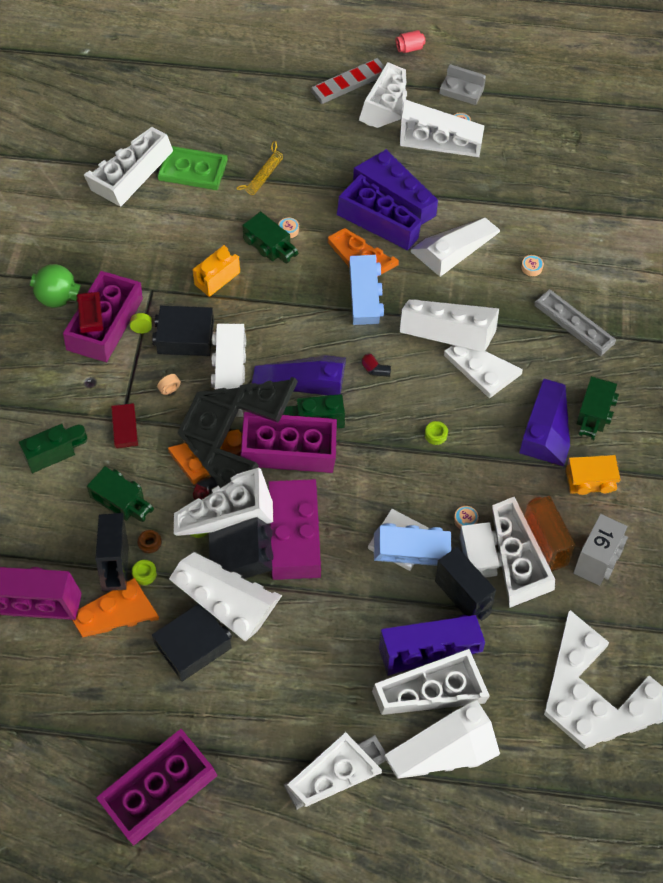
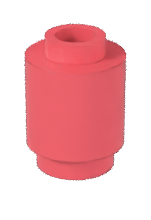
M419 30L403 33L396 37V47L399 53L421 50L423 45H425L424 34L420 33Z

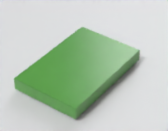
M171 146L173 152L162 162L158 173L159 181L218 190L228 161L227 155Z

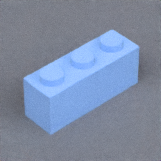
M376 255L350 256L349 269L353 325L379 324L380 316H384L383 303H379V296H382V283H378L377 276H381L380 262L376 263Z
M385 523L382 526L380 525L374 532V561L437 566L438 560L451 551V532L443 531L442 528L438 527L427 530L420 529L419 526L409 525L404 528L396 527L392 523Z

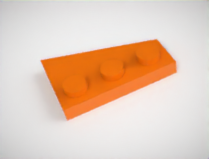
M346 228L328 237V244L348 267L350 256L376 255V263L380 262L381 275L399 265L397 258L393 256L390 258L383 254V250L378 247L373 248L365 243V239Z
M238 429L229 431L220 449L241 456L242 433ZM186 443L168 447V452L193 485L210 475Z
M134 578L127 582V590H112L78 609L76 620L72 621L83 638L109 632L113 628L128 625L130 627L147 620L151 622L159 620V616Z

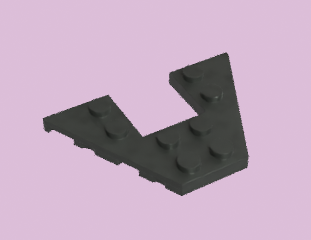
M291 377L290 380L278 382L265 381L263 384L252 383L240 385L238 388H219L214 391L206 390L196 393L178 434L201 461L220 488L230 483L231 478L236 474L258 468L259 466L254 461L220 449L238 410L241 409L279 423L298 382L294 377Z

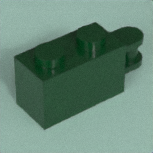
M261 211L242 225L244 241L248 245L255 247L263 257H267L272 262L279 258L287 264L290 262L291 257H296L299 254L296 247L290 243V234Z
M591 376L576 423L581 426L579 436L586 435L591 437V440H595L597 431L603 432L605 424L610 425L614 413L610 411V407L616 406L619 394L615 393L616 383Z
M342 394L297 398V406H286L282 414L337 419L336 429L345 428V410Z
M61 423L19 441V445L33 474L74 456L73 448L86 443L87 434L83 425H75L65 429Z
M104 466L87 485L90 498L113 513H123L125 521L132 516L140 522H144L146 520L145 516L154 511L153 506L144 500L141 486L134 481L129 482L115 469L111 470Z

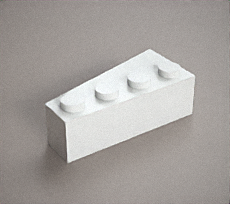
M405 100L401 120L400 146L473 157L480 156L484 125Z
M151 127L132 140L129 147L121 148L115 152V157L107 162L104 160L99 163V168L93 172L90 170L86 172L84 177L91 191L121 207L173 152L167 134Z
M409 299L402 309L400 332L485 352L496 332L499 309Z
M217 324V332L212 334V343L216 345V353H212V366H216L215 374H211V388H238L245 382V366L243 365V363H246L244 324ZM239 409L236 417H243V410Z
M515 497L492 505L493 522L497 535L498 549L502 559V570L509 608L555 590V578Z
M195 552L181 560L169 580L244 641H247L258 632L282 597V595L276 592L271 593L263 589L264 586L256 582L251 583L242 579V575L234 571L230 573L222 569L221 565Z
M470 649L375 683L372 690L381 715L466 706L475 700L479 704H485L490 697Z

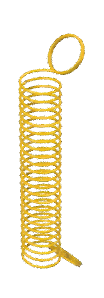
M273 141L271 149L272 152L276 153L278 152L276 151L277 143ZM275 142L276 147L273 151V143ZM272 154L271 157L276 163L273 165L275 167H270L268 162L271 160L268 159L265 166L258 172V174H262L264 179L261 180L255 176L251 181L254 185L251 187L254 190L253 192L256 193L259 188H255L254 180L256 179V182L259 184L256 187H261L260 183L263 184L283 159V156L281 159H278L274 156L276 154ZM262 170H264L266 173H268V174H266L265 177L263 176V173L261 172ZM249 184L248 186H238L237 190H241L247 187L249 188V186L252 184Z

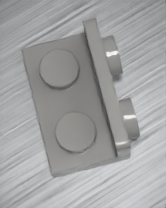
M450 64L439 94L476 105L484 91L486 76Z

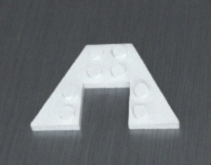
M569 611L544 715L583 749L592 747L602 741L606 742L615 739V737L629 732H636L655 723H662L663 686L651 676H648L618 710L579 678L605 650L609 642L572 611Z

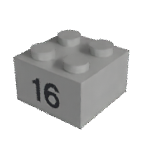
M600 514L580 553L573 574L598 586L601 585L604 578L609 580L628 539V536L624 535L628 526Z

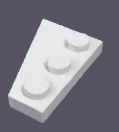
M452 345L444 351V356L489 399L522 375L523 369L486 351L481 352Z
M345 732L287 784V788L307 807L381 774L382 769Z

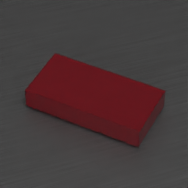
M99 292L77 294L81 333L103 331Z
M134 403L111 406L115 449L138 446Z

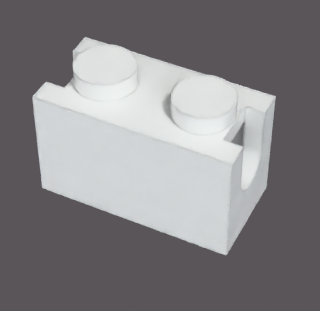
M490 522L461 526L459 537L463 554L484 577L497 576V568L502 566L500 552H496L497 535L495 531L491 530Z

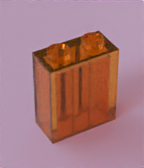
M550 496L544 498L536 497L527 504L524 517L552 572L569 565L575 542Z

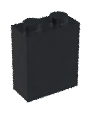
M160 305L159 314H155L157 332H153L152 344L156 345L157 354L210 356L214 326L213 307Z
M123 513L99 514L95 558L102 591L127 590L129 544Z
M256 517L209 533V560L221 565L222 569L230 573L234 571L242 575V579L271 571L273 560L271 546L273 533L271 526Z
M458 547L440 558L435 577L437 585L464 615H476L478 620H485L492 613L491 609L496 589Z
M197 604L152 634L154 645L181 682L232 648L230 640L232 635L225 625L221 627L216 621L218 619L200 604Z

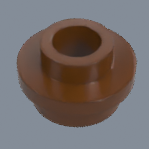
M145 530L138 537L137 543L142 552L154 553L161 547L162 539L156 531ZM154 541L153 544L146 545V542Z

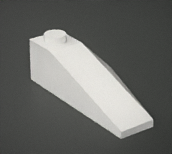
M391 63L386 64L364 102L359 121L378 128L402 118L407 96L405 89L406 69Z
M482 218L425 238L411 249V253L441 277L497 235L500 229L488 219Z
M258 467L236 474L231 478L230 483L221 488L219 486L212 489L213 493L202 500L196 499L175 512L174 534L180 536L215 532L256 517L267 524L272 523L273 501L261 469Z
M475 700L391 750L384 757L397 779L426 775L434 771L445 770L446 772L452 771L454 768L478 767L499 756L500 752L491 721L479 702Z

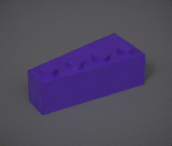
M387 149L354 167L353 181L362 174L366 177V181L369 184L374 183L378 186L382 194L391 196L395 204L404 206L421 219V225L436 217L438 199Z
M362 174L339 196L338 216L406 250H409L419 239L422 220L404 206L395 204L391 196L382 194L379 191V187L374 183L369 184L366 181V177Z
M462 615L452 619L381 629L379 650L387 676L422 667L470 649L471 654L483 652L485 639L477 616Z

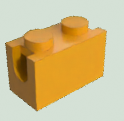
M223 245L193 269L195 286L208 297L213 295L240 273L239 256L236 254L231 256L228 248Z
M616 455L574 457L568 460L566 474L570 494L578 493L579 495H585L590 492L611 493L617 490L616 483L620 482Z

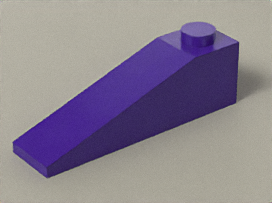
M322 355L257 365L254 369L252 383L290 380L291 377H294L298 382L293 392L327 396L341 394L346 358Z
M543 379L519 453L564 467L570 448L566 385Z

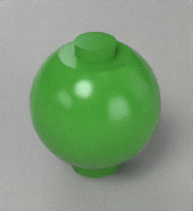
M50 264L40 268L37 274L33 273L30 286L34 287L33 294L41 304L51 308L62 307L67 304L68 300L77 301V294H79L81 285L74 283V276L67 268L57 264Z

